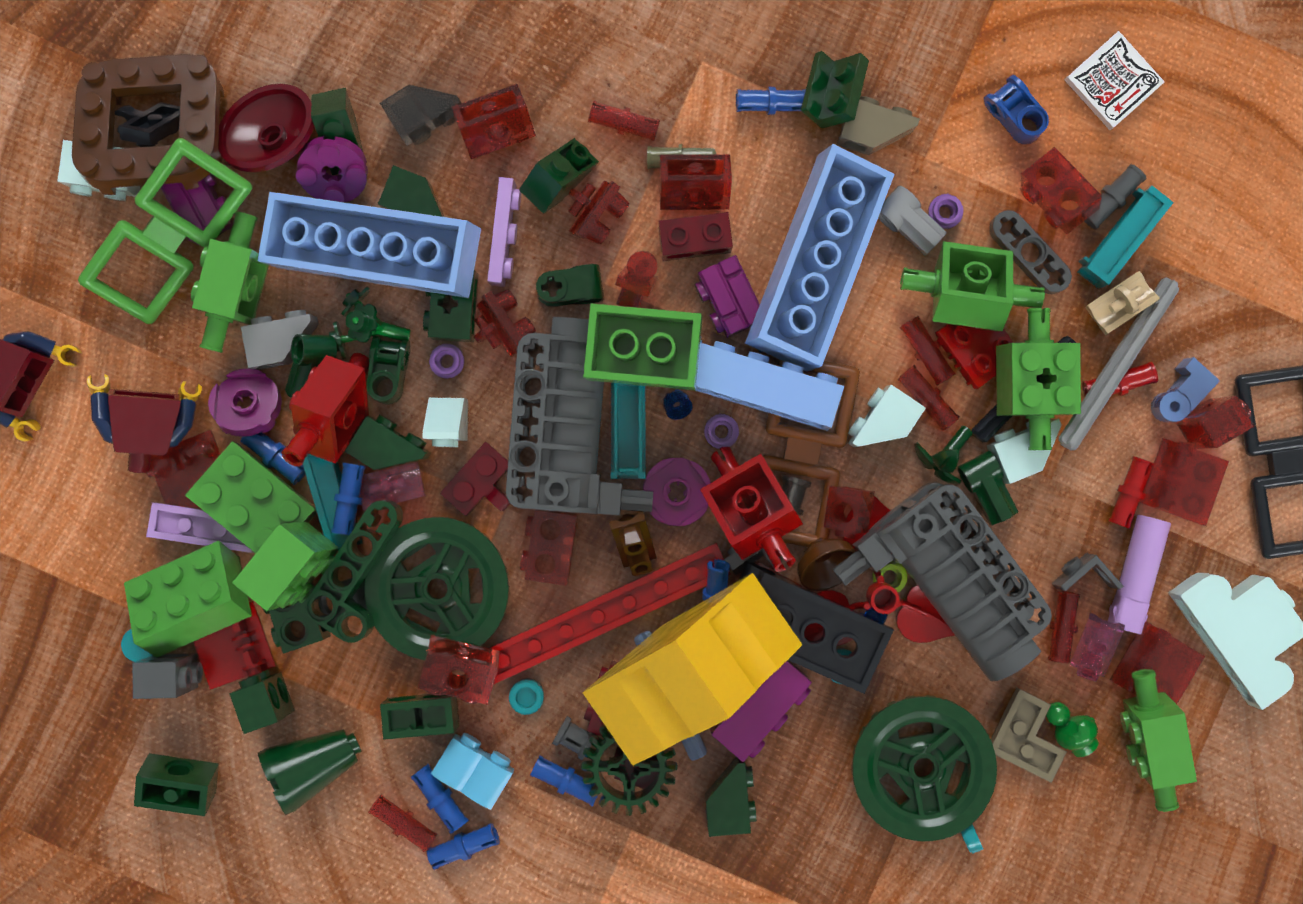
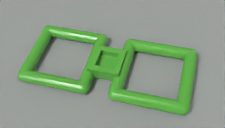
M183 138L176 139L135 197V204L153 215L143 230L138 229L125 220L118 221L78 277L79 284L146 324L154 323L194 268L190 260L176 252L177 248L185 237H188L202 247H208L210 239L215 240L249 195L252 190L251 183ZM183 156L234 188L204 231L153 199ZM125 237L176 268L147 308L97 279V276Z

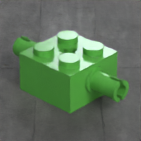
M238 211L234 214L235 218L229 240L222 242L210 239L208 247H204L200 257V266L203 267L200 279L194 283L191 291L192 308L205 312V316L208 317L199 347L220 353L223 352L222 348L229 323L236 321L251 325V319L255 318L269 267L267 264L258 262L259 253L249 248L258 218Z
M943 241L934 272L904 267L900 281V290L931 293V297H933L932 321L1003 331L1013 305L1042 308L1045 297L1044 287L1014 284L1013 251Z
M1051 308L1027 309L1028 340L1025 343H1008L996 346L997 416H1025V419H1029L1028 450H1052L1051 418H1055V415L1081 414L1080 343H1054V340H1050Z
M1143 669L1132 673L1137 697L1123 699L1125 711L1120 712V720L1124 732L1129 733L1131 744L1126 745V753L1130 765L1136 766L1139 777L1145 778L1153 788L1157 810L1168 812L1179 808L1175 786L1197 782L1185 713L1165 692L1158 693L1154 670Z

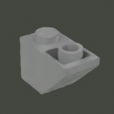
M295 310L286 312L284 319L272 321L271 316L257 317L251 319V325L241 326L248 368L262 370L292 364L291 343L293 337L296 334L312 335L318 326V318L311 314H306V310Z

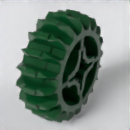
M602 725L599 731L604 739L602 740L598 736L592 735L589 742L596 749L589 747L584 748L583 755L591 760L582 762L581 769L592 772L583 777V783L588 785L596 783L590 789L589 795L595 797L602 793L599 805L604 807L609 801H612V812L614 814L618 813L620 805L626 806L625 812L628 816L632 815L633 805H638L641 814L646 813V801H649L654 807L659 806V800L655 794L658 793L662 797H668L669 790L663 783L674 785L676 781L675 777L667 772L677 770V762L666 761L676 755L675 749L668 748L656 754L658 760L648 758L635 764L634 766H639V768L634 767V772L631 773V782H628L626 768L620 766V763L625 765V760L627 759L624 752L619 756L609 757V760H600L604 751L616 742L606 726ZM601 772H608V775L619 777L623 782L624 792L610 786ZM651 772H658L656 778L648 787L635 792V782L638 778L650 775Z

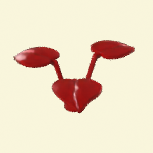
M874 495L864 497L853 506L844 521L842 530L843 541H847L850 544L855 543L891 510ZM880 570L878 572L873 571L876 582L869 586L866 593L867 601L855 602L849 605L846 596L835 590H825L817 593L852 610L863 608L869 610L873 607L878 613L889 614L895 611L897 607L903 606L896 615V623L901 634L913 642L927 643L955 636L918 585L910 588L905 601L899 598L898 592L890 584L884 582V577ZM818 623L809 624L804 631L805 638L809 641L819 640L824 633L823 626ZM849 637L842 638L837 643V646L846 644L853 639Z

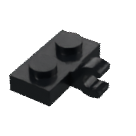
M160 102L146 111H140L128 105L114 111L115 115L122 116L127 120L117 128L120 139L134 142L139 147L156 146L160 140L177 133L179 130L180 106Z

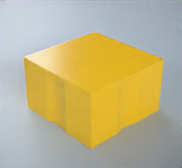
M751 573L660 626L588 687L583 694L631 764L635 765L684 739L699 734L729 719L802 646V643L755 575Z

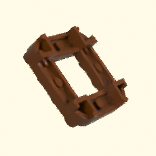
M179 54L111 59L100 63L91 62L83 67L82 77L76 89L72 161L75 168L89 185L99 189L105 195H116V188L143 186L172 146L113 149L114 111L116 105H121L122 96L181 92L179 138L187 140L222 163L218 144L220 98L224 97V90L213 67L205 56ZM183 156L164 184L182 183L186 190L200 187L198 182L210 173Z

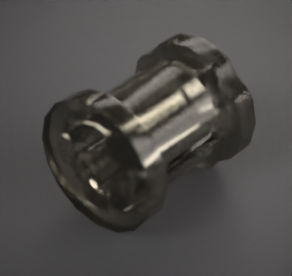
M782 474V489L796 513L803 516L804 510L801 509L806 489L811 487L812 482Z

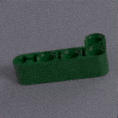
M391 500L376 501L366 509L305 603L306 613L312 621L345 642L355 643L362 640L374 628L372 614L353 601L352 598L403 521V511L396 502ZM389 509L387 516L391 519L390 522L381 523L376 531L367 529V526L369 528L376 527L382 517L378 514L379 510ZM362 536L368 537L372 542V551L368 556L361 554L357 548L358 540ZM342 566L348 567L352 572V581L349 585L342 584L338 579V571ZM322 596L328 597L333 604V609L329 615L322 613L318 607L319 599ZM350 616H356L361 620L362 631L360 634L352 633L349 630L348 619Z

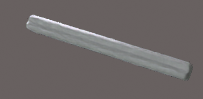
M1167 277L1161 279L1154 290L1160 299L1138 314L1081 402V414L1073 415L1059 436L1061 446L1071 451L1079 447L1179 291L1177 281Z

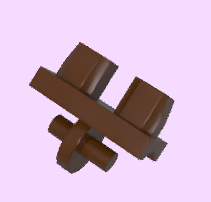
M644 513L636 515L625 514L618 521H610L611 531L623 567L630 566L632 576L651 572L653 569L650 560L657 557Z

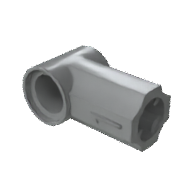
M898 186L887 197L878 217L890 230L894 232L899 231L924 256L947 233L921 209V203L915 195L903 186Z

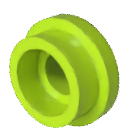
M891 561L880 571L882 576L886 571L892 570L894 572L895 579L888 584L897 592H900L907 583V572L902 564ZM874 572L872 573V581H873V583L876 582V577H875Z

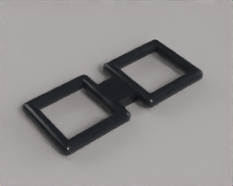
M1303 365L1241 374L1235 378L1245 452L1252 457L1267 455L1270 475L1255 477L1250 483L1260 549L1265 559L1303 554V540L1275 544L1266 491L1267 489L1303 484V435L1259 442L1250 387L1303 379Z

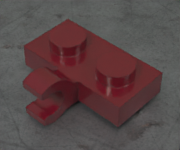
M485 441L440 494L464 516H468L484 497L498 510L504 512L511 503H509L506 495L495 485L507 472L508 460Z

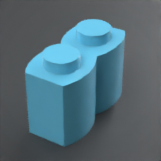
M463 733L462 736L454 734L431 775L453 789L462 792L476 803L491 810L514 772V768L510 766L511 760L500 752L493 751L490 754L480 748L481 742L467 733Z

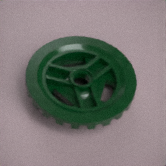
M423 518L398 528L365 578V602L367 610L373 616L374 626L377 631L398 651L420 660H452L467 655L479 648L496 631L507 609L510 593L508 571L498 548L494 546L489 537L474 526L454 518ZM430 543L436 554L408 572L403 564L404 560ZM470 568H479L482 576L483 598L480 603H471ZM436 578L442 579L447 584V593L440 599L432 597L428 591L430 581ZM411 608L441 623L437 632L411 621L406 616L409 609Z
M931 695L907 696L905 699L888 703L884 709L875 712L868 724L862 727L852 752L851 774L856 794L862 806L882 828L901 838L913 841H936L962 832L983 813L994 792L997 777V761L988 733L982 724L966 709L950 700ZM916 722H931L933 732L899 738L898 730ZM921 758H928L933 764L931 773L925 777L917 776L914 772V764ZM956 761L964 762L963 773L957 788L952 794L946 793ZM888 773L909 797L902 804L897 803L880 783L879 779Z

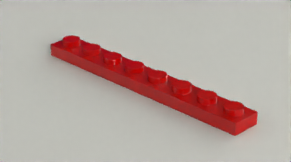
M715 542L465 658L464 662L478 692L707 586V563L712 561L714 567L715 559L724 560L717 543Z

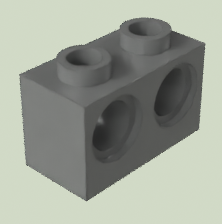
M164 654L157 658L152 655L133 662V699L177 698L198 688V683L201 682L203 676V668L201 662H198V654Z

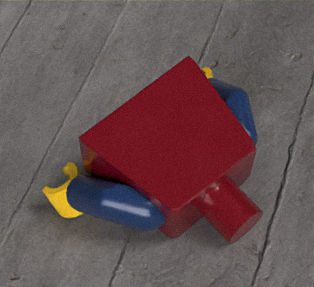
M29 331L9 333L2 340L0 339V424L6 428L8 426L14 428V435L20 441L33 439L24 432L25 425H28L35 431L41 429L40 424L36 420L27 419L21 421L16 416L23 417L55 360L50 358V355L57 356L60 363L74 367L77 365L66 361V352L73 350L82 354L81 350L75 346L63 345L60 347L55 345L56 341Z
M104 374L105 383L100 387L92 385V377L89 375L87 377L89 392L92 394L90 396L92 421L103 440L113 444L114 452L129 453L128 471L133 473L150 472L151 455H167L168 449L178 446L192 428L196 410L195 401H197L202 391L200 384L197 385L195 394H189L185 391L186 381L182 382L178 394L110 389L109 377Z

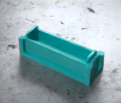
M1151 185L1145 191L1140 188L1136 189L1132 193L1136 199L1089 258L1085 256L1079 260V263L1083 266L1077 273L1096 288L1100 289L1112 282L1174 203L1154 186Z
M611 383V479H646L645 386Z
M308 454L304 460L303 467L324 536L337 545L339 551L349 536L331 533L337 501H334V496L339 493L342 476L338 461L335 464ZM361 538L358 540L357 545L363 544Z

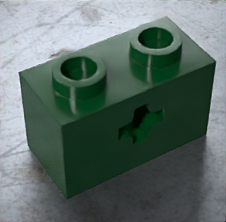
M475 270L469 298L425 291L426 297L431 298L430 311H424L423 330L428 331V337L432 340L474 343L479 277ZM450 296L458 303L457 307L451 308V314L442 307L443 303L449 302Z

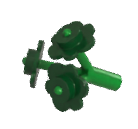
M368 286L361 292L355 289L351 293H347L345 300L342 302L346 308L342 311L341 315L346 317V326L350 328L348 335H342L337 321L333 322L335 331L329 332V336H333L336 341L337 352L340 351L342 359H347L345 343L358 340L359 342L366 343L371 336L376 335L400 341L409 340L410 329L381 321L376 316L377 309L374 305H364L361 303L370 292Z

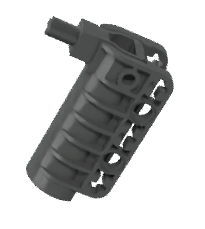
M553 317L551 334L529 333L521 338L517 347L506 482V497L509 503L514 507L522 509L619 516L620 510L652 512L653 491L622 489L623 483L600 482L601 475L597 474L604 382L589 381L583 377L589 319ZM537 344L544 351L536 356V365H540V369H543V372L534 369L535 361L529 354V350H535ZM534 378L540 379L541 390L535 395H527L525 389L527 382ZM524 401L533 404L541 403L540 408L532 406V416L538 419V425L531 426L530 436L538 437L537 443L527 440L521 441V435L529 437V427L523 425V420L528 419L531 408H526L527 405H524ZM526 447H531L536 454L535 462L529 467L523 465L520 461L521 451ZM518 471L535 472V477H527L526 487L532 489L533 494L526 497L525 501L523 500V495L517 492L518 487H524L525 476L518 477Z
M928 483L922 486L872 526L868 533L852 545L856 552L832 569L839 580L846 586L868 568L878 572L891 561L902 564L990 681L1002 680L1013 675L1032 662L1042 652L1032 638L1050 624L1052 614L1049 605L964 492L957 486L940 483ZM957 516V518L952 523L950 521V518ZM964 521V530L960 533V526ZM973 532L974 537L966 539ZM971 546L977 547V548L974 550V552H973V550L971 549ZM992 559H993L994 562H995V564H989V563L992 561ZM998 571H1001V573L996 577V579H994L993 575L998 574ZM1014 587L1015 591L1009 593L1010 590ZM1024 602V605L1019 604L1017 608L1014 606L1015 603ZM1034 608H1041V611L1038 613L1039 622L1036 623L1030 620L1033 616Z

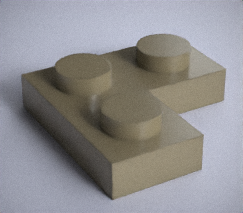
M1016 687L991 738L995 755L1052 783L1067 751L1036 736L1051 704Z

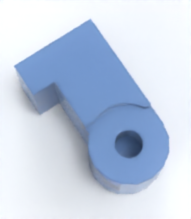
M1195 357L1183 359L1175 368L1181 374L1179 379L1167 392L1160 393L1154 397L1151 403V411L1159 421L1177 422L1183 420L1220 382Z

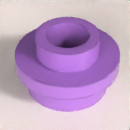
M942 194L932 200L928 208V215L943 229H950L961 221L963 206L957 197L950 194ZM940 207L949 208L951 212L949 218H943L940 215Z
M442 344L432 351L429 364L437 376L449 379L457 376L462 371L464 356L456 346ZM446 355L453 357V365L449 368H444L441 363L442 358Z
M719 414L707 421L704 435L711 446L720 449L725 446L730 447L736 442L739 428L732 417ZM718 425H724L728 429V434L725 438H718L715 435V428Z

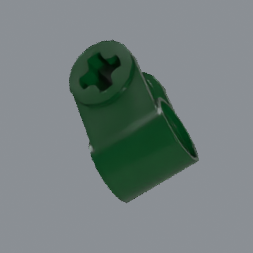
M587 264L570 269L548 271L543 273L536 282L538 298L548 307L573 304L584 305L604 300L600 266L598 264ZM555 282L557 288L562 287V289L556 291L557 296L550 297L548 291H543L548 289V283Z
M373 336L369 352V370L366 387L369 396L374 400L389 405L401 398L410 357L409 340H403L399 343L383 341L379 336ZM384 379H390L393 383L391 393L387 396H379L377 392L378 384Z

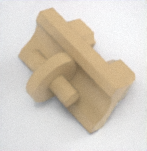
M1138 271L1088 304L1085 308L1106 336L1157 302L1160 298L1148 286L1142 273Z

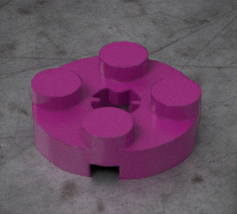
M335 136V140H323V137H318L309 141L301 150L297 162L296 180L313 198L349 202L358 197L366 186L368 175L367 161L362 150L348 139ZM336 165L340 168L339 175H330L326 173V169H323V167L333 168Z
M250 368L235 370L226 375L228 379L223 381L220 386L216 384L209 395L208 407L210 414L222 432L233 436L246 437L260 432H268L275 426V419L281 410L282 399L277 386L265 373ZM243 397H250L252 404L249 407L242 409L241 406H237L239 401L243 402Z
M668 458L657 463L650 469L643 484V491H653L652 512L649 513L657 521L670 526H686L697 521L708 508V503L700 491L701 488L711 483L707 473L696 462L685 458ZM673 482H677L678 486L681 482L687 488L683 492L685 498L680 502H677V498L671 501L667 496L671 491L669 485Z

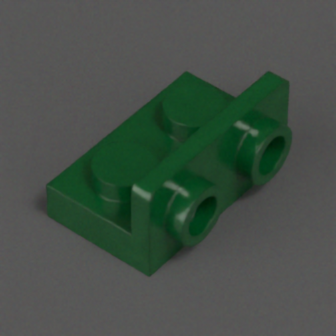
M823 51L815 53L801 111L822 129L855 120L869 60L862 53L833 61Z

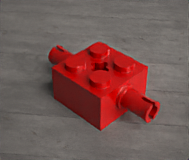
M354 353L350 360L345 362L326 355L318 367L312 368L307 382L300 391L297 390L292 395L289 408L292 411L293 432L295 436L281 452L283 459L287 463L297 467L301 466L307 455L311 454L336 464L366 416H369L365 377L366 372L369 370L368 357L361 353Z
M730 447L720 448L726 459L725 461H723L716 450L712 454L711 460L715 463L722 477L701 488L700 491L728 541L742 560L763 548L773 564L774 570L776 572L785 571L786 568L780 560V556L783 557L789 568L796 562V559L791 554L782 536L803 525L801 519L761 453L744 464L739 465Z

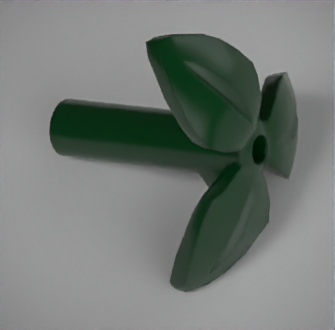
M961 426L943 450L933 456L929 455L918 442L914 444V447L923 466L927 469H934V475L937 478L948 483L960 484L961 480L950 473H953L959 461V451L973 433L968 427Z

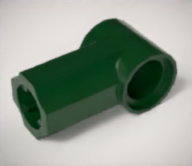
M296 334L293 337L291 343L293 364L285 388L289 397H292L297 390H301L307 382L312 368L318 367L326 355L336 358L337 345L333 336Z
M987 451L957 467L964 485L971 494L974 493L989 525L993 526L1003 522L1019 512L1002 480L1004 474L1001 466L991 451Z

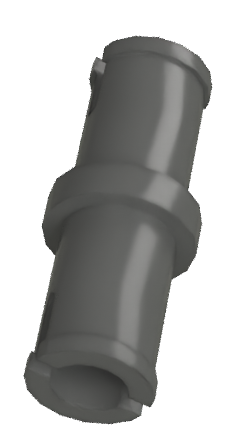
M1130 164L1111 185H1105L1101 189V195L1080 215L1083 221L1091 228L1098 229L1099 225L1116 209H1121L1126 204L1125 199L1147 179L1146 175L1137 166Z

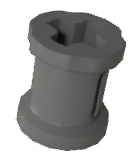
M566 716L552 744L555 746L561 744L577 753L578 759L583 760L585 757L583 755L584 748L591 747L592 744L589 742V739L592 735L596 736L597 734L577 726L571 722L572 718Z

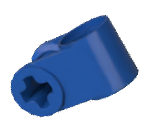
M1015 75L1008 77L1003 87L994 94H987L983 99L988 111L994 118L1000 121L1013 139L1020 144L1025 145L1035 142L1048 126L1049 117L1046 110L1031 95L1024 82ZM1022 119H1031L1035 123L1037 130L1029 131L1025 129Z

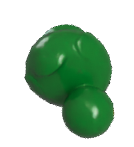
M1061 702L1052 703L1046 714V721L1056 726L1054 736L1057 743L1061 747L1071 750L1076 757H1085L1093 753L1099 745L1096 738L1098 727L1095 719L1087 715L1070 717V710L1065 704Z

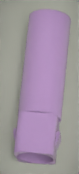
M1137 515L1119 580L1124 587L1116 591L1113 603L1109 608L1110 614L1107 625L1142 634L1144 623L1148 618L1149 603L1171 523Z

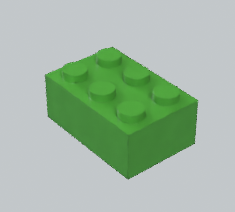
M590 303L583 377L589 381L696 390L702 314Z
M234 441L228 445L185 495L254 553L260 549L279 524L309 523L317 513L312 503L267 468L244 447Z
M308 522L279 524L232 584L266 611L280 607L283 609L287 605L293 606L297 601L302 603L315 588L311 583L320 573L322 575L325 573L335 558L334 554L338 551L339 547Z
M216 541L124 582L134 644L157 658L252 616L248 596L232 584L242 571L239 556L220 541Z

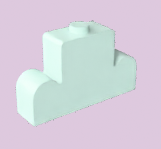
M1196 573L1168 592L1248 705L1263 710L1292 688L1294 674L1291 668L1286 663L1275 660V658L1303 638V621L1293 609L1295 607L1293 599L1284 590H1280L1270 577L1251 575L1232 589L1224 577L1209 573Z

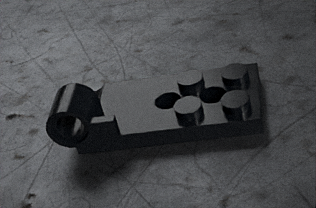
M747 561L739 580L753 573L802 643V646L788 660L865 694L894 629L804 589L769 569ZM811 623H818L823 626L824 633L817 641H809L804 636L805 628ZM845 637L854 639L856 643L855 650L849 655H841L836 649L839 640Z

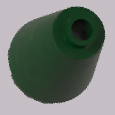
M343 729L267 747L258 753V757L267 781L270 780L274 789L273 794L284 814L288 815L292 812L294 813L357 763L356 754L362 752L354 733L347 735Z

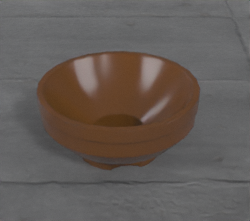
M819 538L811 542L809 548L804 551L797 567V574L803 587L812 591H822L841 584L842 581L839 580L832 569L856 552L855 548L849 542L839 539Z

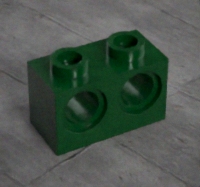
M307 599L302 603L297 601L293 606L287 605L283 609L281 607L270 611L263 609L266 614L271 616L274 625L271 628L272 638L275 645L281 647L283 654L322 641L331 636L329 631L308 617L305 610ZM294 621H299L305 626L306 632L303 638H297L292 633L291 627Z
M269 670L262 671L239 681L240 688L229 693L243 734L277 723L295 711L282 672L270 675Z
M456 691L390 697L380 704L383 740L454 733L459 727Z

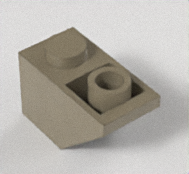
M861 96L855 120L843 123L836 145L870 155L911 134L918 126L920 118L912 116V112L905 108L893 107L888 109L879 106V102L873 98Z

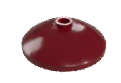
M271 84L257 88L236 101L225 113L219 124L218 150L226 163L239 171L262 172L277 168L294 158L306 145L314 129V123L311 118L312 103L307 94L293 85Z

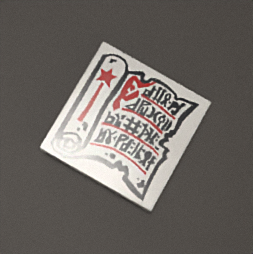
M1119 31L1064 79L1109 130L1119 124L1164 83V80Z

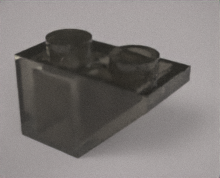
M407 85L380 102V105L407 146L412 143L418 145L426 141L432 135L431 131L441 125L444 127L452 125L460 119V113L465 111L457 95L414 85Z

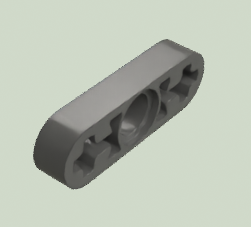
M1007 210L999 213L992 219L989 226L991 237L1003 250L1013 251V261L1038 287L1045 288L1044 293L1056 294L1069 286L1072 279L1069 267L1018 213ZM1000 220L1004 223L1009 220L1012 221L1014 225L1011 227V231L1016 237L1022 233L1026 237L1017 242L1013 247L1010 243L1016 240V238L1009 232L1004 235L1000 232L1002 228ZM1032 243L1037 246L1039 257L1035 262H1028L1022 257L1021 249L1024 244ZM1047 258L1050 263L1044 266L1051 273L1057 270L1061 274L1058 277L1060 285L1057 283L1048 284L1047 280L1050 277L1048 272L1044 268L1036 272L1034 268L1041 265Z

